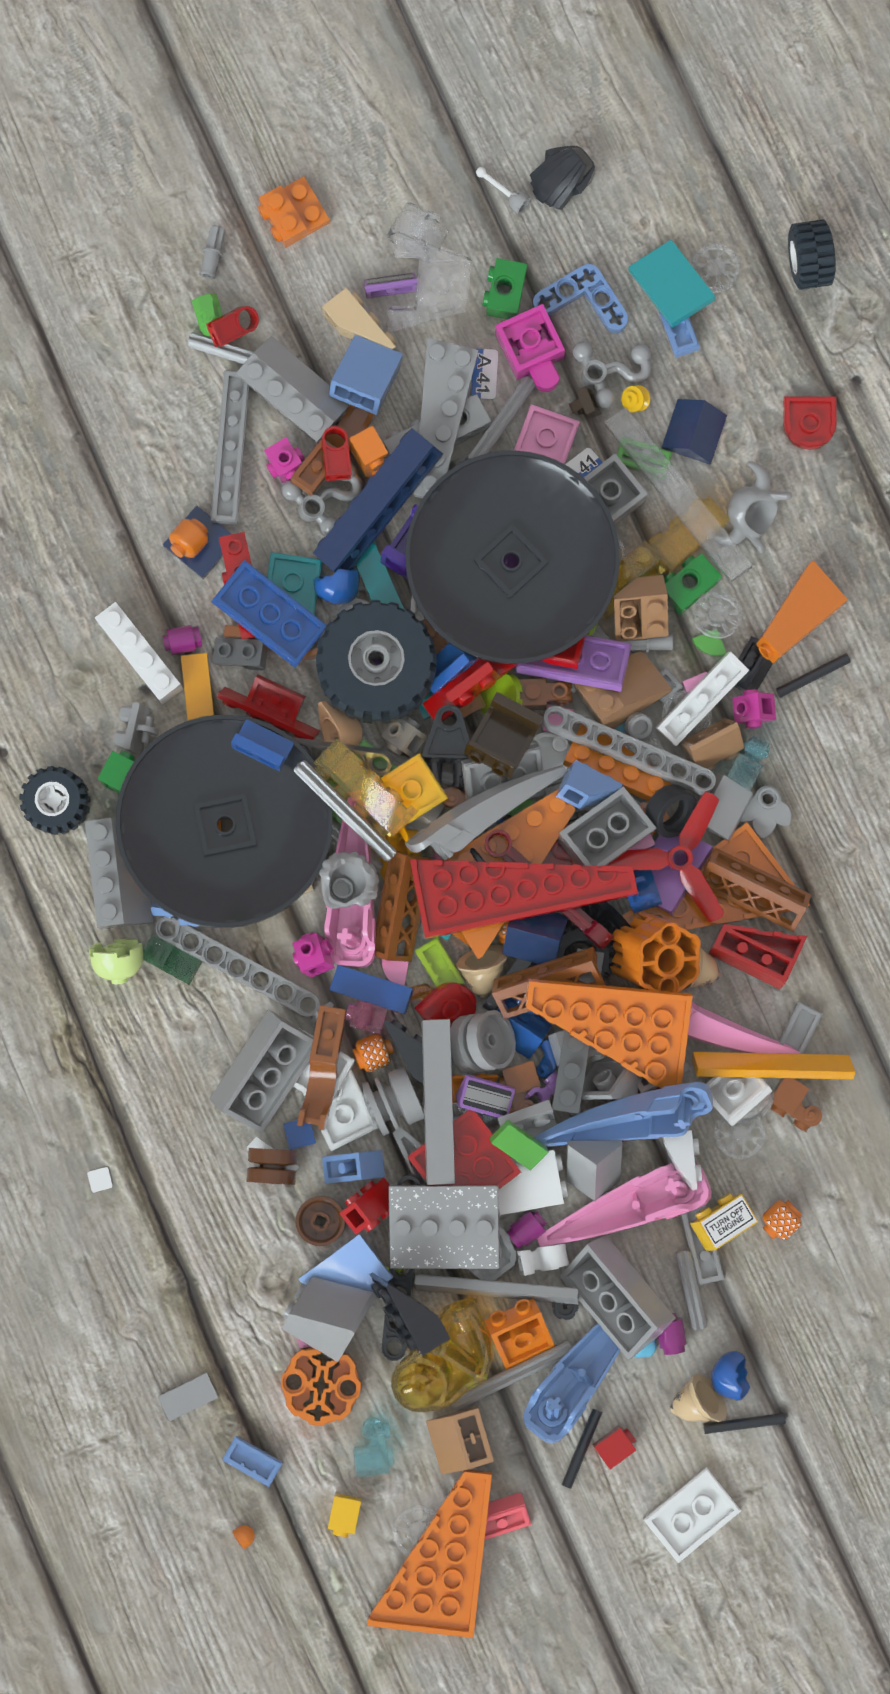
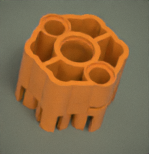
M641 911L637 914L645 920L634 917L631 921V927L623 926L621 930L616 929L613 932L612 936L614 938L612 940L616 941L612 943L616 951L621 952L616 953L612 962L621 965V968L615 965L611 966L614 975L636 984L641 989L680 992L698 978L700 973V939L696 934L679 927L676 923L649 912Z

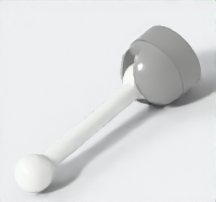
M479 167L476 170L478 177H484L509 197V206L514 212L520 215L525 211L531 202V197L521 191L511 193L488 175L484 167Z

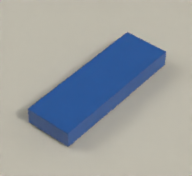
M337 965L329 989L330 991L406 1015L414 991L412 988Z

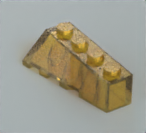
M338 738L313 763L317 766L315 770L325 780L329 778L336 785L334 789L345 800L349 797L356 804L353 808L363 818L369 816L375 822L373 827L383 837L386 835L393 837L418 812L412 805L407 809L402 804L404 801L401 795L390 787H384L381 777L370 768L366 769L363 766L364 762Z

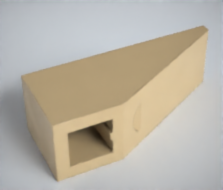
M345 288L322 306L324 317L340 335L353 339L356 334L396 350L395 344L397 343L394 337L388 331L384 333L378 326L380 324L378 318L371 311L369 313L365 311L362 307L364 303L356 292L351 294Z

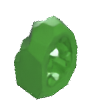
M214 293L205 294L192 300L200 331L204 336L210 338L211 336L206 324L223 315L217 294Z

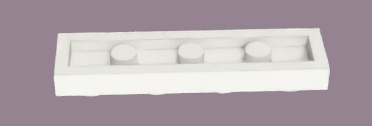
M727 652L655 728L673 746H677L749 669L732 652Z

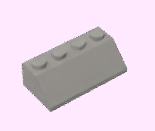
M272 336L256 349L236 372L240 379L317 444L322 439L324 431L334 426L350 406L348 403L329 396L330 385Z
M116 818L85 821L97 927L103 930L154 923L151 900L134 882L121 856L117 841Z
M268 1009L210 1097V1100L221 1112L263 1133L309 1063L313 1037Z
M607 1235L587 1244L559 1276L568 1287L578 1289L579 1301L628 1360L632 1359L661 1335L676 1318Z

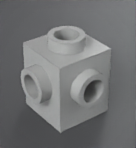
M399 717L392 719L381 737L389 742L387 745L389 749L399 756L404 752L411 758L421 752L428 736L418 730L421 725L410 717H407L406 720L399 719Z

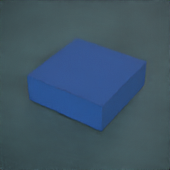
M298 1120L283 1124L290 1150L316 1143L312 1124L304 1123L303 1127L297 1126Z

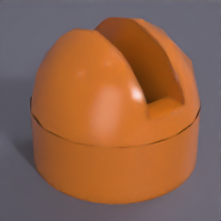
M242 1525L232 1531V1534L244 1550L253 1543L255 1533L250 1526Z

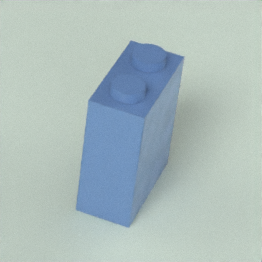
M355 334L331 380L329 396L377 415L400 370L403 354Z

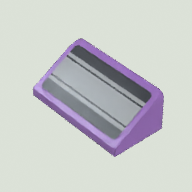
M405 273L365 279L366 298L416 292L415 273Z
M466 1074L455 1097L458 1106L498 1118L509 1114L515 1088Z

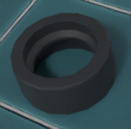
M675 784L666 785L656 791L650 798L645 814L656 827L655 831L666 838L677 837L696 807V799L681 786ZM679 800V806L674 815L663 822L667 809Z

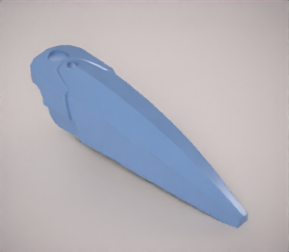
M702 1082L664 1086L662 1089L628 1096L589 1109L536 1135L535 1139L545 1146L568 1145V1141L679 1137L687 1133L697 1116L711 1112L713 1097L709 1086Z
M599 1324L595 1325L554 1366L552 1373L531 1394L528 1405L524 1410L523 1421L530 1431L546 1443L553 1444L561 1441L573 1428L587 1408L586 1404L596 1392L620 1352V1349Z

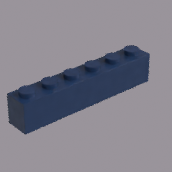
M411 428L401 438L400 444L392 454L385 458L383 465L377 473L369 478L367 485L361 493L351 501L350 507L335 521L334 527L327 536L319 541L313 554L334 572L338 569L352 570L444 453Z

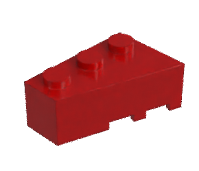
M723 924L708 953L712 957L780 990L787 982L807 936L782 934V932L777 931L768 932L757 930L756 928Z

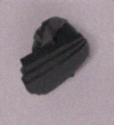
M564 146L546 150L545 161L530 174L532 180L530 184L534 189L533 193L536 199L542 204H547L549 207L562 210L572 196L581 194L592 182L596 171L595 165L588 154L579 146Z

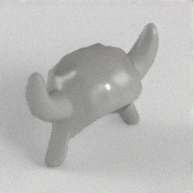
M749 461L747 464L754 471L756 481L754 486H745L736 490L733 497L729 500L727 518L734 528L728 535H713L711 538L722 546H735L747 537L760 553H764L766 547L760 537L767 532L774 521L778 510V500H789L792 498V493L788 491H770L769 473L760 464Z

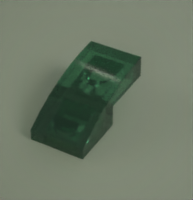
M153 934L143 950L144 961L188 985L191 984L202 964V961Z

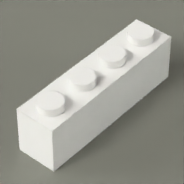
M116 602L95 617L100 627L162 705L183 690L179 681Z

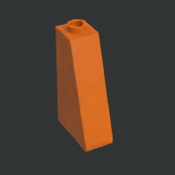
M814 560L803 570L756 643L761 655L773 664L838 611L848 600Z

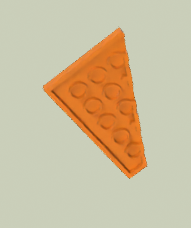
M558 790L472 840L462 850L454 852V855L445 861L476 862L470 853V849L474 848L485 862H505L502 858L491 857L486 852L484 846L485 839L490 832L503 830L510 835L512 846L532 864H542L558 839L559 832L565 828L576 809L573 805L557 798ZM494 835L489 839V848L493 853L501 854L506 851L508 847L506 837ZM504 923L461 932L478 960L484 956Z
M748 823L734 831L730 841L724 839L713 847V851L717 848L795 886ZM712 853L710 854L709 858L707 859V861L705 862L704 866H703L702 869L700 870V871L702 872V874H703V872H704V870H705V868H706V866H707V864H708V862H709V859H710ZM712 872L706 878V880L715 884L723 883L721 876ZM739 885L732 887L733 892L739 896L747 894L745 888ZM688 892L673 915L657 907L643 910L674 922L686 930L762 917L715 893L714 895L723 909L724 915L714 922L707 921ZM764 897L756 899L758 905L764 908L771 906L770 901ZM632 909L622 915L630 926L634 917L645 920L639 917L637 913H634ZM788 909L780 910L781 913L791 912Z
M528 979L527 1009L543 1016L547 1021L566 1030L570 1035L588 1046L594 1047L601 1054L614 1059L621 1066L639 1077L645 1078L654 1086L662 1089L664 1086L682 1084L693 998L691 993Z
M464 1470L368 1616L367 1626L467 1638L474 1637L492 1472Z

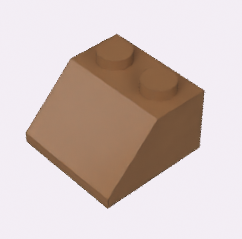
M727 718L717 721L679 743L688 761L710 771L716 768L715 763L723 759L725 761L732 760L739 755L738 751L744 749L737 722Z

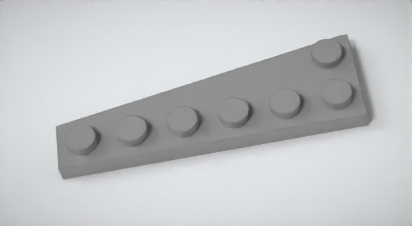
M431 338L427 340L419 434L444 454L415 489V497L423 498L437 480L449 470L478 356V350Z

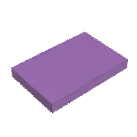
M659 835L655 845L651 848H659L668 852L671 848L679 846V836L666 838ZM700 841L699 845L691 850L693 855L692 865L701 870L712 853L713 847ZM679 850L674 852L673 862L678 866H682L686 862L685 854ZM669 866L660 870H652L662 905L656 907L673 915L687 893L680 882V873Z

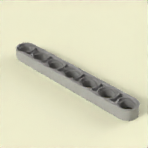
M551 706L545 711L543 725L548 731L580 745H585L589 749L601 754L611 756L613 759L629 766H635L641 771L661 777L667 782L681 786L698 795H703L704 792L711 793L715 786V775L707 768L560 706ZM559 714L563 722L559 725H552L548 721L549 715ZM576 724H583L587 728V733L579 736L573 732L572 728ZM601 734H606L610 736L612 743L608 746H602L598 743L597 737ZM624 745L634 746L636 754L630 757L624 755L621 749ZM650 755H656L660 758L661 764L657 767H652L648 765L646 758ZM676 765L682 766L686 774L683 777H675L671 773V768ZM706 776L711 784L707 788L699 787L696 783V778Z
M163 917L157 922L156 933L166 942L304 1017H313L319 1009L320 1001L313 993L192 927L180 925L179 920L173 917ZM166 921H171L176 926L175 933L171 936H164L161 932V926ZM189 934H195L199 938V944L194 949H189L184 945V939ZM216 946L222 950V958L219 961L213 962L208 959L207 953L211 947ZM236 959L243 960L246 964L245 971L241 974H234L231 971V963ZM259 972H265L269 976V982L264 987H258L254 983V977ZM282 985H289L292 988V996L287 1000H282L277 995L278 988ZM307 997L313 998L316 1002L314 1011L310 1013L302 1011L300 1005L301 1001Z

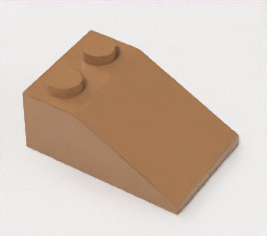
M643 651L629 656L621 692L574 683L578 697L596 721L612 729L626 722L631 714L641 712L672 691L671 686Z

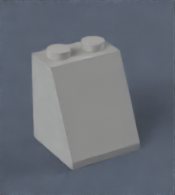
M312 1276L307 1286L302 1283L294 1296L298 1300L296 1304L290 1302L285 1310L283 1317L286 1318V1321L281 1329L338 1362L376 1295L370 1291Z

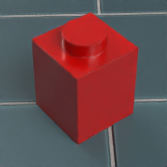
M619 1425L592 1444L610 1470L636 1451L633 1446L636 1439L628 1428L622 1430Z

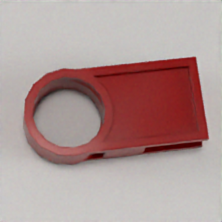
M241 306L207 323L206 326L214 346L222 347L254 331L259 324V316L254 308ZM243 310L247 311L250 315V325L247 329L241 327L239 323V315Z
M338 426L329 427L324 431L321 441L326 481L350 480L352 471L347 432ZM337 434L344 439L345 443L341 447L332 448L328 446L325 438L328 435Z

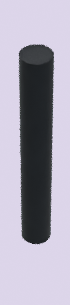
M845 653L776 688V692L781 698L851 663L848 654Z
M592 1408L561 1484L569 1489H572L602 1415V1412Z
M784 1413L703 1423L704 1434L780 1425L786 1424Z

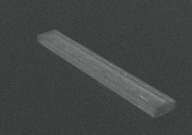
M625 407L604 422L606 428L730 583L752 568L751 562L628 409Z

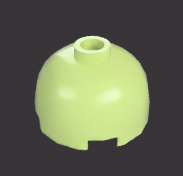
M129 938L114 939L113 944L103 947L102 942L96 943L89 948L92 968L98 976L105 980H111L112 984L128 982L127 978L134 976L142 966V943H138L137 939Z

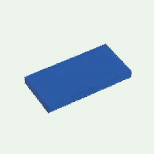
M245 560L211 601L294 668L297 667L327 626Z

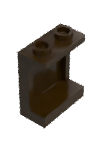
M496 692L490 707L471 740L468 741L464 754L468 755L471 761L477 764L483 763L490 767L495 774L502 777L507 776L511 779L537 734L544 717Z

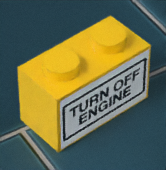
M727 1193L717 1200L718 1205L712 1209L706 1207L695 1214L697 1218L690 1222V1225L706 1251L717 1250L758 1223L742 1194L732 1195Z

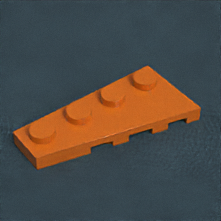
M583 724L580 725L576 734L579 736L587 733V728ZM601 734L597 737L598 743L602 746H608L612 743V739L606 734ZM572 742L563 762V765L566 767H570L575 760L585 763L596 771L622 783V787L624 786L628 793L647 801L650 800L656 791L666 785H671L670 782L663 780L661 777L648 774L637 769L635 766H629L613 759L611 756L601 754L575 742ZM625 746L621 748L624 755L629 757L635 755Z

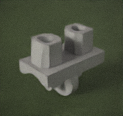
M133 702L132 706H122L119 718L121 721L127 722L128 726L126 731L117 730L114 736V744L123 747V749L133 754L140 755L143 744H149L150 735L158 736L159 729L152 727L154 718L150 717L151 709L136 702Z

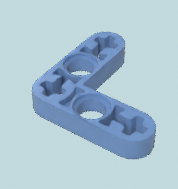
M585 264L539 291L533 299L534 308L540 305V299L543 298L544 301L550 300L553 296L551 292L554 291L556 298L549 302V308L546 309L548 316L585 295L609 332L620 333L627 326L628 315L600 270L592 264ZM584 273L594 274L593 282L590 283L589 280L583 281L580 284L581 290H579L577 283L583 280ZM564 284L571 285L574 289V293L569 297L562 296L559 292V288ZM598 293H606L610 298L609 302L605 305L598 304L595 301V296ZM613 305H615V307H613L612 313L614 314V316L616 318L620 316L622 317L619 326L616 323H610L612 315L608 310Z

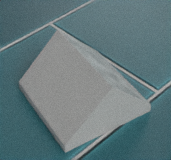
M714 773L716 782L711 793L719 799V803L706 830L730 841L754 794L727 776ZM704 776L699 787L707 788L711 784L710 780ZM695 793L693 797L696 799V803L699 802L702 795Z
M604 1058L592 1062L585 1072L581 1100H618L638 1094V1075L621 1066L620 1063L612 1058Z
M622 1140L568 1141L567 1182L596 1201L620 1181Z

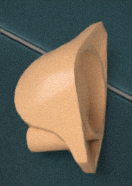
M325 701L319 702L318 711L323 740L358 746L362 739V727L357 718H349L343 711L332 708ZM327 749L331 761H334L335 754Z

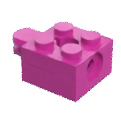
M541 304L495 325L496 339L516 380L531 375L537 389L541 392L547 393L556 389L559 383V373L554 363L564 359L565 349L544 305Z

